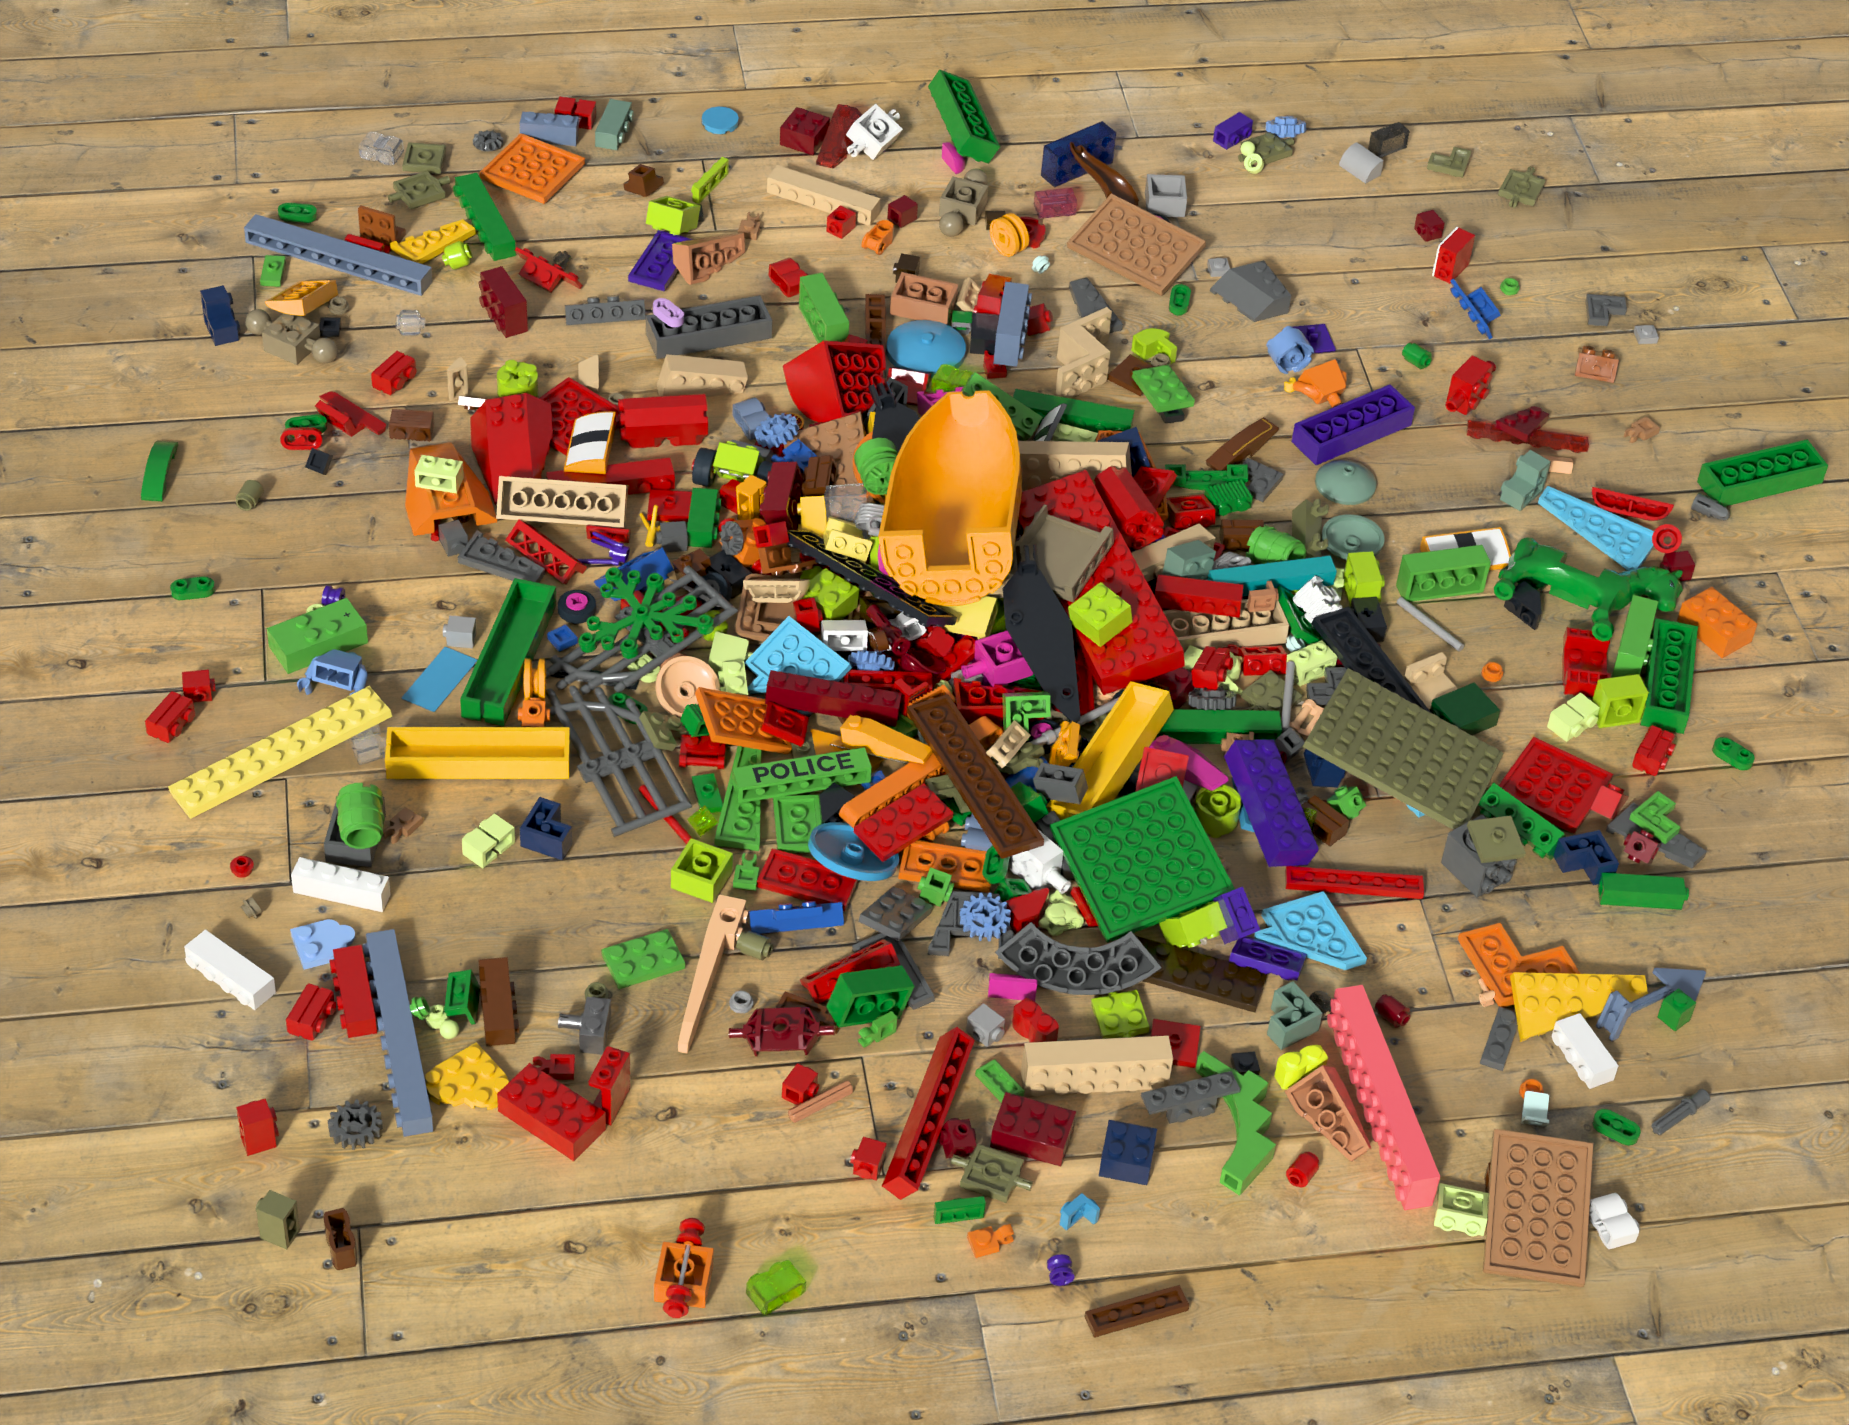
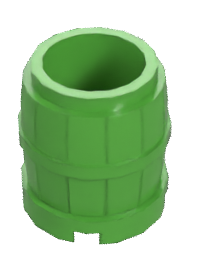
M1267 524L1264 527H1257L1247 543L1250 549L1249 553L1246 552V557L1250 558L1253 565L1305 559L1306 556L1305 546L1300 540L1286 532L1277 531L1274 527Z
M353 783L342 787L339 790V795L336 796V807L338 809L337 824L340 836L349 847L355 849L370 848L376 845L383 836V794L377 786L370 784V787H363V783Z

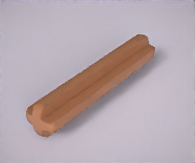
M844 1081L789 1109L788 1117L793 1123H796L852 1094L853 1086L849 1081Z

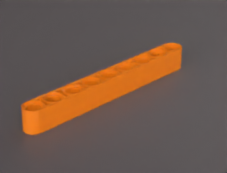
M986 716L977 719L969 725L985 750L992 746L1003 733V730ZM932 753L924 764L910 762L848 801L841 808L839 817L854 829V826L923 783L925 784L926 779L947 774L934 753Z

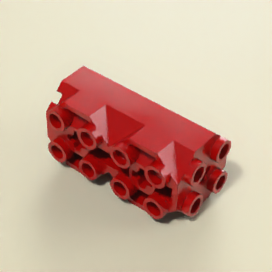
M705 394L618 399L619 411H622V413L618 414L619 427H623L620 428V438L628 442L632 448L659 447L665 438L670 440V444L673 446L699 445L703 442V438L708 435Z
M1110 466L1096 475L1094 479L1095 487L1128 548L1139 550L1162 537L1164 522L1126 468L1121 467V469Z

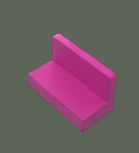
M989 974L988 997L1014 1000L1029 998L1035 1001L1036 979H1026L1020 975Z

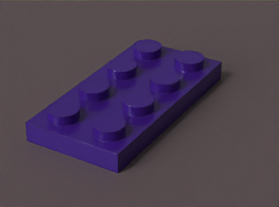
M658 230L629 273L628 282L665 291L678 271L673 263L672 244L693 239Z

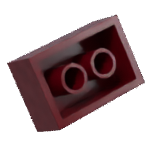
M503 266L480 272L481 281L478 284L481 296L479 301L482 308L487 310L489 318L494 320L497 330L501 331L505 338L528 332L527 300Z
M773 462L771 471H768V484L764 488V501L760 504V514L764 516L766 524L786 521L787 530H798L801 516H798L797 504L800 503V497H805L802 492L804 480L797 462Z
M1005 1092L992 1128L990 1147L1061 1167L1074 1130L1076 1111Z

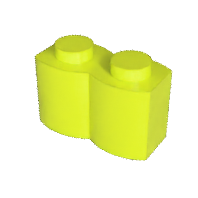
M1310 1045L1301 1049L1300 1052L1285 1053L1278 1058L1274 1077L1280 1087L1287 1090L1320 1066H1327L1328 1056L1321 1045Z

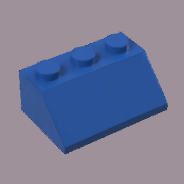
M663 547L644 552L617 567L622 571L626 585L628 584L627 574L630 571L637 570L640 572L641 582L637 584L635 591L640 590V592L647 590L646 580L650 574L658 573L666 580L669 578L667 574L674 571ZM605 575L594 580L597 587L600 588L603 584L607 583ZM610 597L614 601L621 600L620 598Z

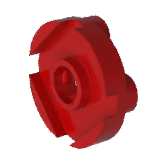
M1019 217L1028 231V247H1040V243L1045 239L1046 228L1044 224L1040 225L1038 223L1039 220L1032 217Z

